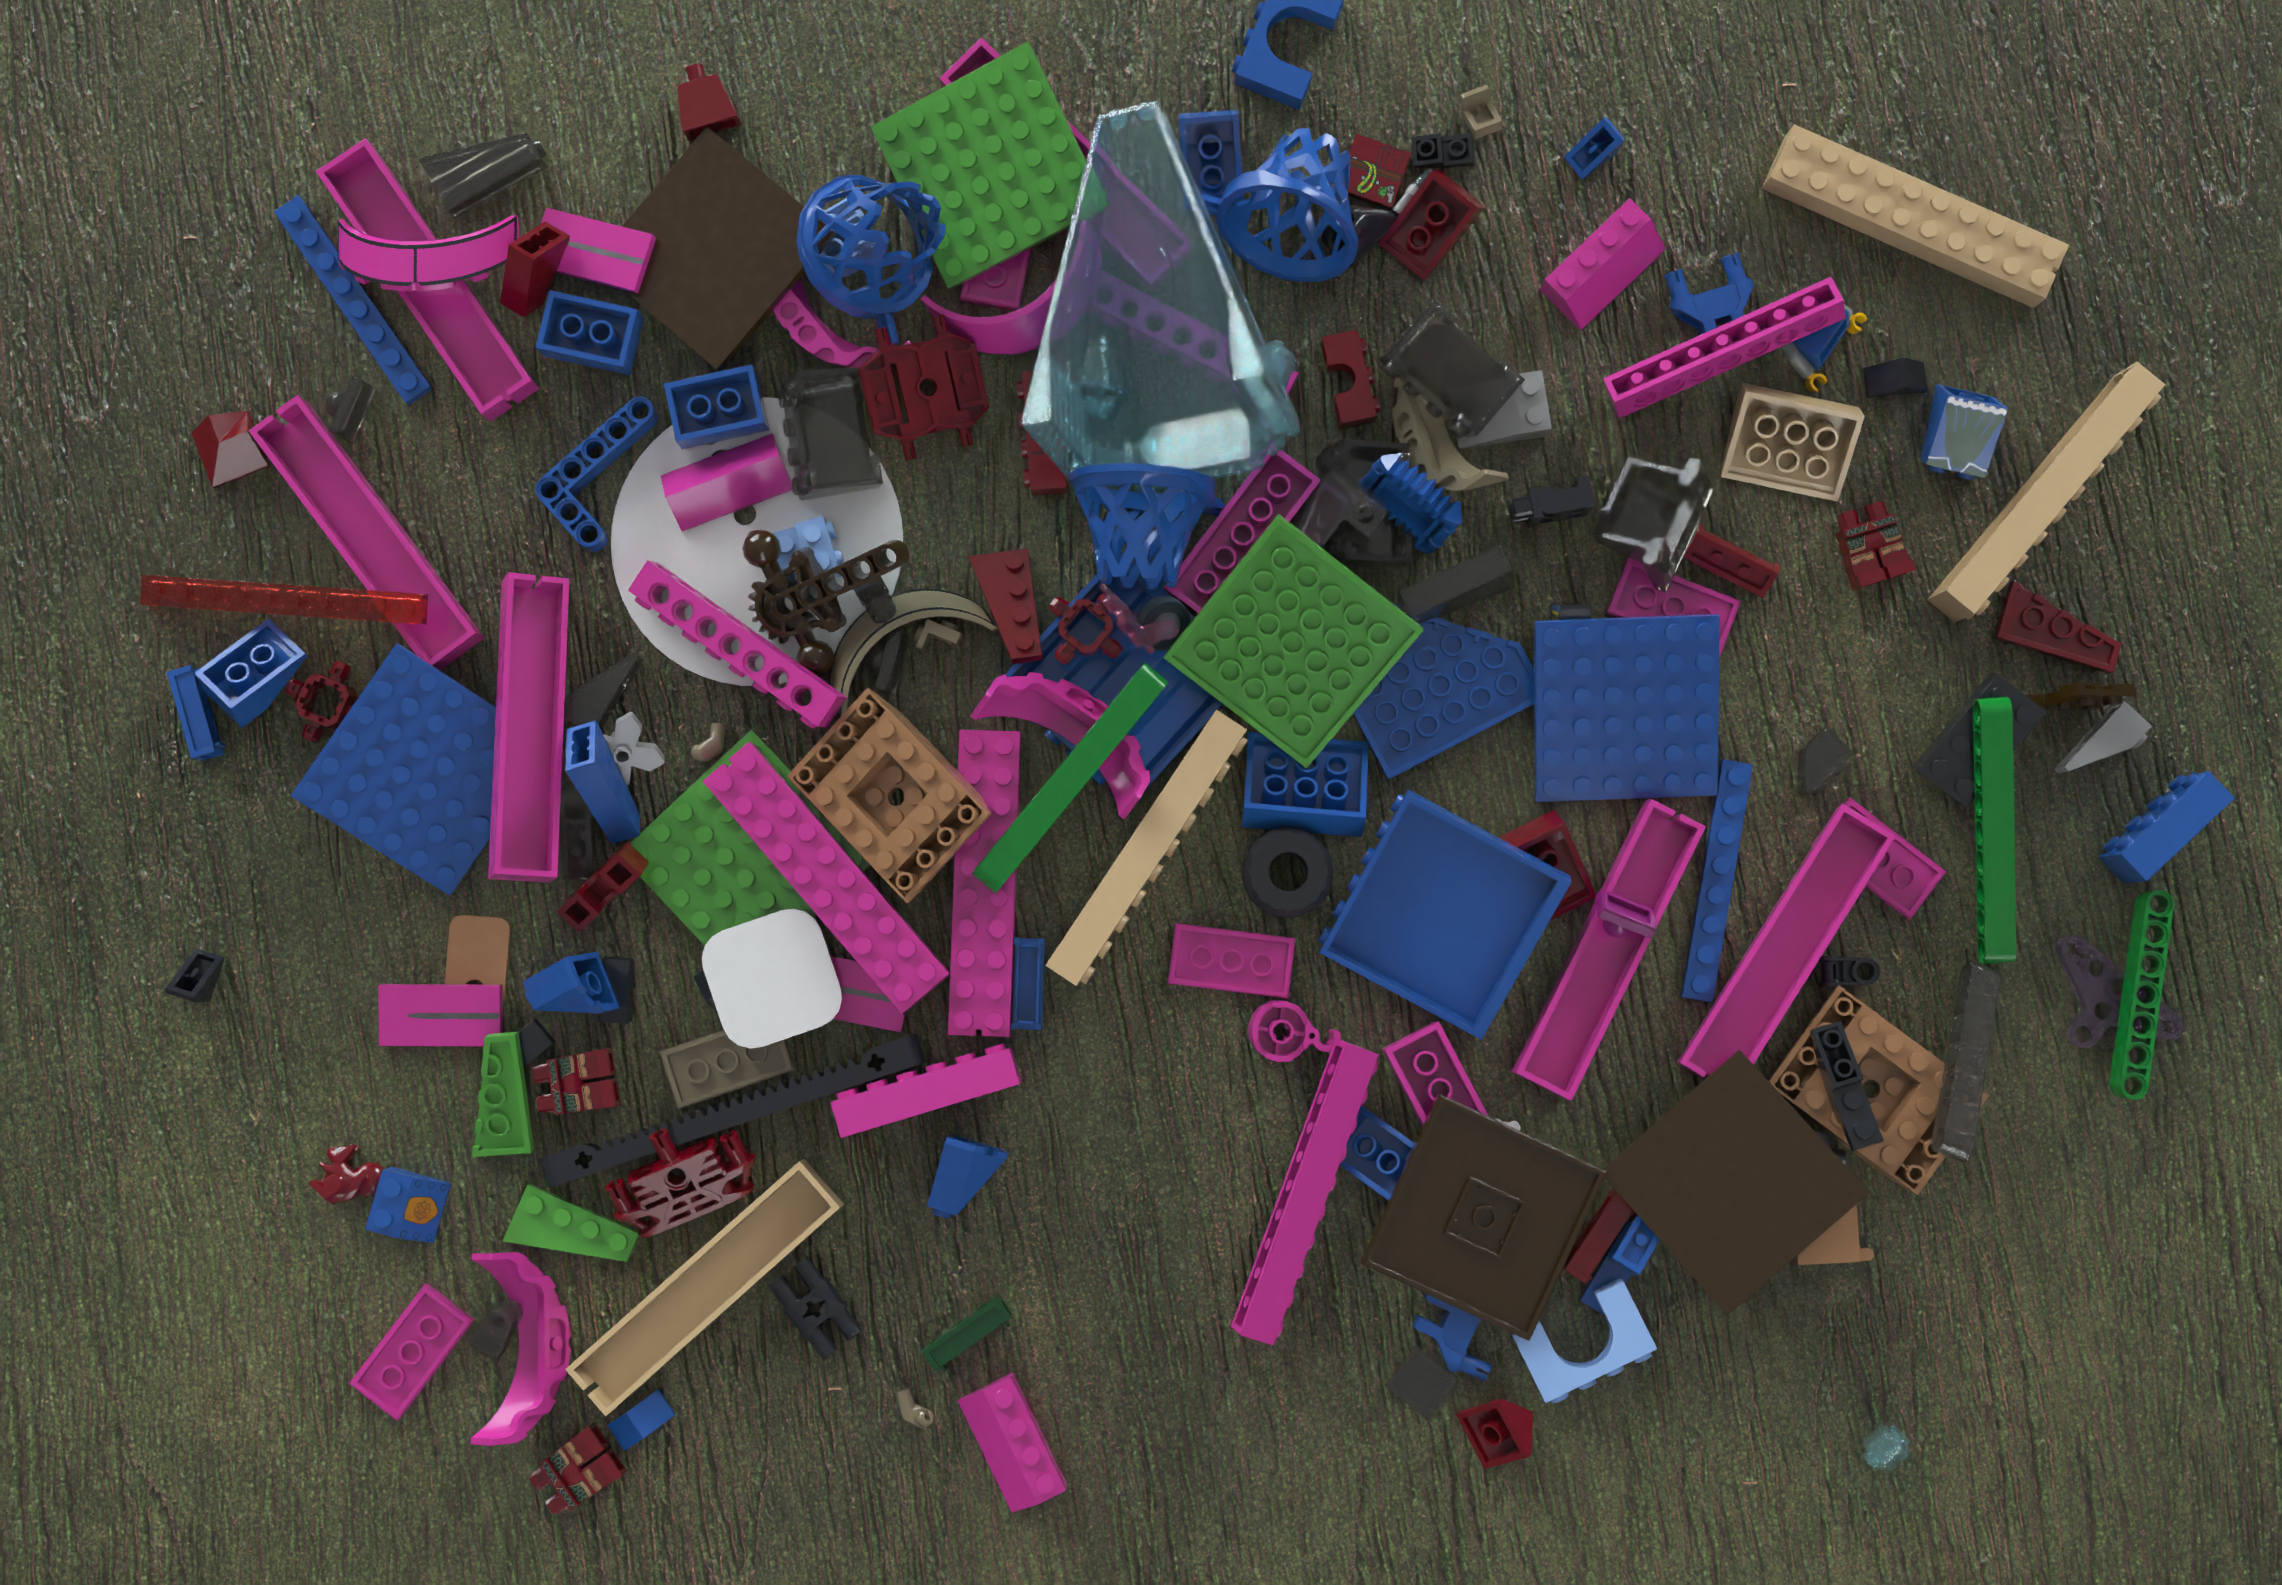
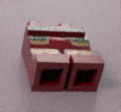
M1882 500L1864 507L1868 519L1866 523L1860 524L1855 509L1837 515L1840 532L1836 533L1835 536L1837 542H1839L1852 591L1916 570L1912 558L1909 559L1901 531L1896 523L1895 513L1888 515Z
M612 1047L546 1060V1064L532 1068L534 1083L550 1082L551 1094L537 1096L538 1112H554V1115L621 1105L617 1078L585 1084L586 1079L616 1075Z
M595 1422L538 1464L539 1468L529 1477L530 1482L538 1491L549 1483L557 1491L555 1495L545 1501L553 1515L566 1509L571 1511L628 1471L612 1448L584 1467V1463L610 1445Z

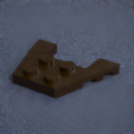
M2077 682L2059 686V691L2026 696L2041 708L2058 707V711L2077 709L2078 705V707H2083V710L2102 708V703L2103 706L2123 704L2122 699L2135 697L2134 684L2112 683L2101 686V683L2086 685V682Z

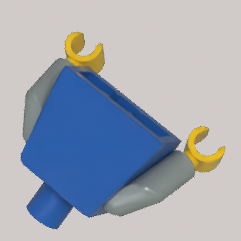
M1844 304L1845 319L1781 347L1791 366L1802 378H1807L1805 387L1809 392H1819L1813 384L1815 378L1822 385L1827 383L1826 376L1820 373L1815 374L1813 372L1814 368L1820 370L1846 330L1851 334H1857L1862 331V328L1856 325L1855 320L1860 324L1866 322L1867 317L1864 313H1856L1854 315L1852 314L1853 310Z

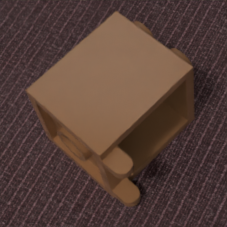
M1857 1204L1790 1262L1797 1265L1872 1260L1874 1257L1873 1250L1861 1248L1859 1245Z

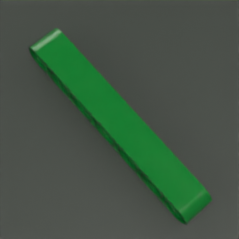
M2164 890L2142 892L2136 897L2109 1080V1088L2112 1094L2120 1099L2139 1100L2147 1094L2149 1088L2174 910V900ZM2152 897H2155L2158 901V909L2155 912L2150 906ZM2148 927H2151L2154 931V938L2151 942L2146 937ZM2144 957L2150 962V968L2147 972L2142 968ZM2140 987H2142L2146 992V997L2143 1002H2141L2137 997V992ZM2136 1017L2141 1021L2139 1032H2136L2133 1028V1022ZM2132 1048L2137 1052V1059L2134 1063L2129 1059V1051ZM2128 1078L2133 1082V1088L2130 1093H2127L2124 1088L2125 1081Z

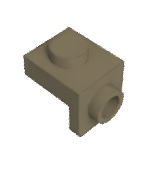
M1488 85L1461 94L1462 117L1475 139L1503 129L1502 119L1491 102Z
M927 619L925 626L920 624L914 641L917 642L916 648L918 651L924 653L931 637L959 648L963 636L957 631L959 627L945 620L938 624Z

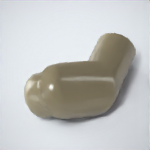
M711 723L710 738L692 747L691 755L693 759L707 762L723 751L726 724Z
M911 1388L896 1392L901 1415L906 1422L919 1428H926L932 1424L934 1420L933 1413L927 1408L914 1403Z

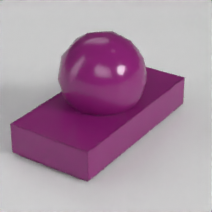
M1603 889L1596 894L1597 915L1603 919L1604 930L1610 936L1622 938L1633 931L1651 938L1657 932L1653 909Z

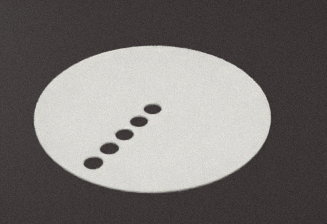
M763 397L769 431L719 441L711 445L705 444L682 450L676 443L673 426L671 425L638 458L623 484L615 507L611 529L612 566L620 595L630 616L649 641L669 659L691 672L718 682L739 686H752L754 681L746 675L740 677L728 668L730 663L723 658L717 660L705 652L707 647L699 641L696 644L681 635L683 630L677 625L672 627L658 618L660 613L652 607L648 610L634 601L636 596L629 592L628 589L647 560L663 565L796 660L800 646L795 636H790L785 644H779L778 636L771 640L768 639V630L759 632V628L762 625L760 621L752 622L753 617L757 615L756 611L748 610L749 606L755 604L754 601L748 598L749 594L755 592L751 586L756 581L765 582L767 579L761 568L749 564L744 558L742 548L749 533L755 530H765L774 533L794 527L796 523L823 515L826 522L832 521L837 538L832 539L835 551L841 550L844 562L888 541L900 540L903 542L902 518L896 494L882 464L872 450L858 435L835 418L811 406L791 400ZM773 433L794 490L752 505L756 510V518L751 524H739L735 520L733 512L682 532L665 498L661 475L711 457L718 450L727 451ZM887 549V558L891 562H895V553L891 549ZM861 561L862 571L869 575V565ZM900 567L837 596L841 611L847 619L846 624L835 632H828L826 629H820V627L812 629L816 640L827 643L835 654L841 638L855 619L869 607L876 606L880 600L893 595ZM842 576L835 578L838 585L844 586ZM811 585V595L818 598V590ZM667 588L662 592L661 595L663 603H665L669 598V592ZM785 597L786 607L793 610L791 600ZM690 605L685 609V618L687 620L691 618L693 613ZM809 609L808 611L817 618V616ZM712 622L708 627V634L710 635V637H712L716 632V625L714 622ZM735 639L731 646L734 654L740 649L738 639ZM761 655L755 661V667L758 671L764 665ZM785 673L780 675L779 685L788 682Z

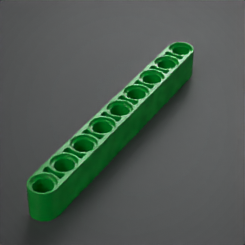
M1144 663L971 874L996 893L1168 684V681L1147 663Z
M2009 697L1975 699L1973 703L1977 948L1979 960L1983 965L2010 963L2016 960L2013 711Z

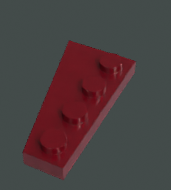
M1028 548L968 556L1012 664L1043 660Z
M2013 580L2009 583L1994 639L2107 674L2114 672L2121 643L2091 625H2085L2066 610L2058 609L2039 594H2033L2026 590L2017 581Z

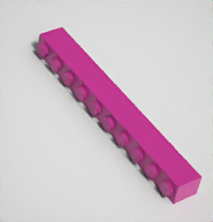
M1337 1038L1335 1039L1231 1325L1241 1336L1274 1345L1276 1337H1279L1282 1332L1286 1309L1293 1302L1294 1287L1297 1279H1300L1304 1272L1306 1254L1314 1244V1232L1318 1222L1322 1220L1325 1214V1202L1328 1194L1334 1189L1338 1166L1345 1159L1346 1144L1349 1136L1356 1129L1358 1111L1360 1106L1366 1101L1368 1094L1367 1086L1370 1078L1375 1075L1378 1068L1377 1059L1379 1055L1368 1049Z

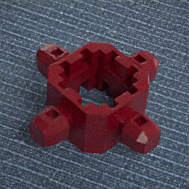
M1109 591L1103 592L1096 601L1098 603L1096 605L1089 599H1080L1070 608V603L1061 597H1055L1050 603L1049 608L1057 618L1062 617L1058 626L1060 639L1065 644H1061L1056 650L1055 659L1063 665L1072 661L1076 656L1074 654L1075 651L1083 657L1095 656L1100 649H1103L1102 653L1111 659H1116L1123 651L1121 644L1115 638L1112 640L1109 638L1113 634L1112 617L1107 612H1111L1117 603V598ZM1083 610L1089 611L1105 625L1104 630L1089 647L1085 644L1083 645L1067 631L1068 626Z
M336 661L329 671L331 673L330 678L315 674L308 677L305 683L291 679L285 687V692L288 695L298 699L295 704L298 715L310 720L309 724L304 726L302 737L313 743H317L322 738L325 732L323 731L324 726L336 730L358 699L355 689L343 684L345 680L349 679L351 666L340 661ZM324 685L342 692L340 697L343 700L341 703L339 702L335 710L337 712L335 717L331 716L330 719L312 712L314 707L311 706V703L316 700L318 688H323Z

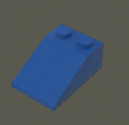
M1238 110L1179 114L1184 208L1189 209L1192 192L1221 199L1229 182L1242 174ZM1243 195L1238 198L1237 203L1243 201Z
M268 618L194 674L204 692L243 728L270 706L307 658V655Z
M1360 1106L1356 1117V1129L1349 1136L1346 1144L1345 1159L1339 1165L1389 1200L1415 1143L1366 1108Z

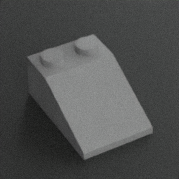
M1542 370L1513 374L1449 390L1458 450L1546 437L1552 429Z

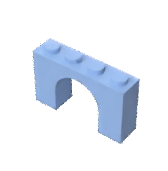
M1621 1278L1593 1291L1609 1328L1607 1344L1604 1350L1594 1359L1576 1363L1560 1357L1554 1351L1540 1321H1538L1530 1341L1511 1333L1545 1403L1549 1401L1553 1404L1558 1403L1569 1396L1568 1392L1578 1387L1580 1390H1584L1597 1383L1596 1378L1605 1374L1608 1377L1614 1376L1624 1370L1623 1365L1632 1361L1640 1363L1649 1359L1652 1356L1651 1352L1657 1349Z

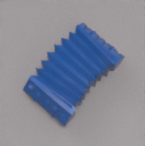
M1400 452L1398 454L1382 455L1355 487L1354 492L1363 505L1374 502L1373 510L1381 507V515L1389 512L1387 520L1396 518L1395 527L1403 525L1402 533L1409 530L1407 538L1415 537L1414 547L1418 551L1433 554L1461 524L1460 506L1462 504L1459 501L1449 503L1451 495L1442 497L1444 487L1435 489L1436 479L1426 481L1427 472L1418 474L1419 465L1409 469V460L1401 462L1402 454Z

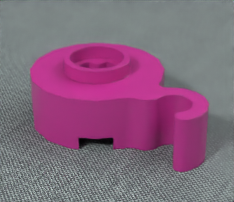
M1283 1000L1269 1001L1259 1006L1252 1014L1248 1025V1036L1254 1050L1262 1057L1276 1062L1294 1060L1309 1045L1323 1052H1331L1335 1039L1341 1040L1340 1032L1330 1029L1329 1040L1322 1044L1319 1039V1031L1312 1026L1305 1012L1298 1005ZM1278 1023H1282V1027L1286 1029V1034L1281 1035V1039H1276L1277 1036L1273 1033V1029L1275 1026L1277 1027Z

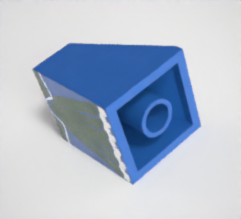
M1936 384L1920 459L1928 465V470L1937 473H1945L1947 469L1956 471L1958 477L1968 480H1974L1975 476L1985 478L2008 408L1993 396Z

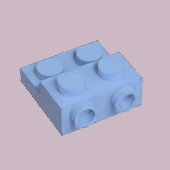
M823 515L796 523L794 527L773 533L780 541L781 552L777 561L782 570L788 568L789 562L792 560V554L804 547H810L814 551V556L824 571L844 563L841 550L835 551L832 539L837 538L832 521L826 522ZM794 571V573H795V585H797L796 571ZM835 574V578L841 577L840 574Z

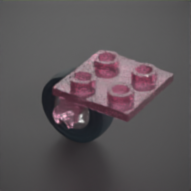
M1104 583L1099 586L1105 596L1101 601L1109 613H1114L1117 620L1114 622L1124 636L1127 635L1137 649L1142 646L1149 654L1155 650H1168L1191 622L1187 608L1173 597H1156L1148 601L1141 608L1140 612L1132 613L1129 607Z

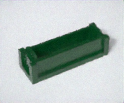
M998 1294L925 1345L921 1352L934 1372L939 1368L945 1372L947 1370L945 1365L947 1362L1003 1323L1006 1327H1009V1319H1011L1013 1314Z

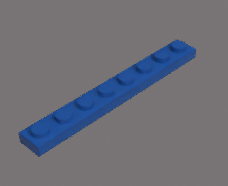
M297 195L276 209L274 213L404 402L410 405L431 391L433 387L364 287L355 280L353 274L346 269H341L338 262L337 248L304 200Z
M1725 759L1720 761L1717 795L1714 796L1680 997L1709 1003L1713 1002L1753 768L1752 764Z

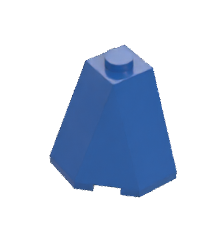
M598 952L565 957L523 981L526 999L532 1005L533 1010L605 1013L620 1008Z
M954 1134L947 1136L927 1207L933 1208L932 1213L940 1217L950 1218L951 1214L957 1215L1006 1160L1009 1151Z

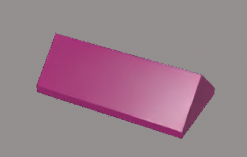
M773 433L661 475L665 498L682 532L794 490Z

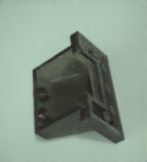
M1628 457L1618 480H1615L1612 484L1611 495L1607 504L1599 512V521L1592 534L1596 542L1641 562L1656 590L1667 592L1712 494L1713 487L1701 460L1689 458L1684 470Z

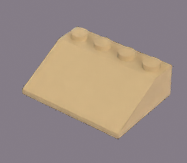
M1741 383L1732 415L1720 476L1838 502L1865 416L1861 409L1856 406Z

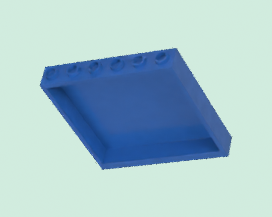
M1407 789L1405 795L1398 794L1390 810L1395 813L1390 822L1383 821L1375 836L1380 839L1375 849L1369 847L1361 861L1365 865L1360 876L1356 873L1353 875L1347 887V890L1351 891L1346 902L1340 900L1332 914V916L1336 917L1335 922L1331 928L1325 926L1318 939V942L1322 944L1319 953L1482 1040L1572 882L1571 876Z

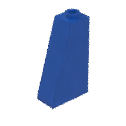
M594 720L568 728L565 771L610 843L615 844L640 836V813L613 759V755L597 721Z

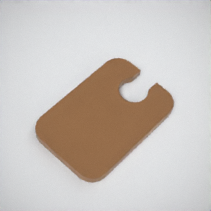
M460 915L453 918L449 926L445 984H468L472 980H478L483 984L502 985L504 1003L511 939V925L506 919Z

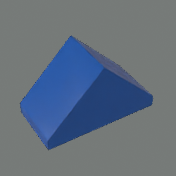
M1604 117L1564 158L1583 180L1617 154L1625 139L1609 119Z
M658 1389L608 1424L607 1427L625 1451L644 1439L676 1415V1413Z

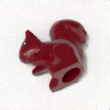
M351 1144L347 1147L333 1146L329 1148L327 1156L332 1164L319 1163L320 1167L326 1172L324 1178L320 1181L311 1180L308 1183L325 1200L333 1205L338 1202L350 1201L360 1193L365 1198L375 1196L384 1168L378 1163L368 1162L354 1170L349 1163L359 1148L357 1145Z

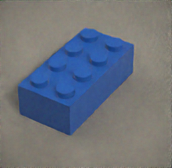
M2210 771L2197 774L2192 772L2187 776H2177L2168 784L2170 789L2163 796L2158 795L2146 805L2148 810L2141 817L2139 815L2135 816L2124 826L2127 830L2120 837L2114 836L2104 844L2103 848L2105 851L2098 858L2123 884L2148 881L2234 799L2231 793Z

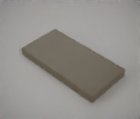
M724 1030L660 1051L678 1109L795 1070L785 1039L764 1047L750 1049L738 1046L728 1038Z

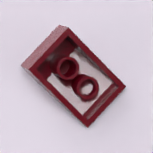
M1433 170L1381 239L1379 245L1421 279L1426 280L1468 231L1485 208V205L1442 171Z
M1554 810L1500 836V839L1571 876L1572 882L1550 920L1596 898V893L1567 826Z

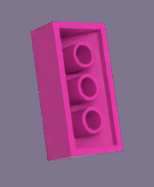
M1629 198L1545 278L1539 290L1581 331L1666 248L1652 220Z
M1013 1372L958 1399V1403L1011 1512L1038 1505L1066 1491L1067 1482Z

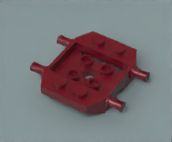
M944 314L931 317L936 333L935 338L894 347V344L890 345L887 327L875 329L879 346L877 348L878 351L858 367L873 434L899 440L902 444L905 461L917 458L913 443L916 440L915 437L956 428L959 432L961 447L974 445L970 427H973L972 424L989 408L975 342L947 332ZM893 363L895 364L908 419L906 424L903 422L890 364ZM926 378L934 384V391L930 396L924 395L920 390V384Z

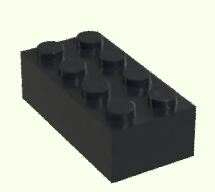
M1993 672L1987 676L1912 766L1966 808L1975 798L1974 700L1997 697L2010 698L2013 711V752L2047 713V711L2009 682Z

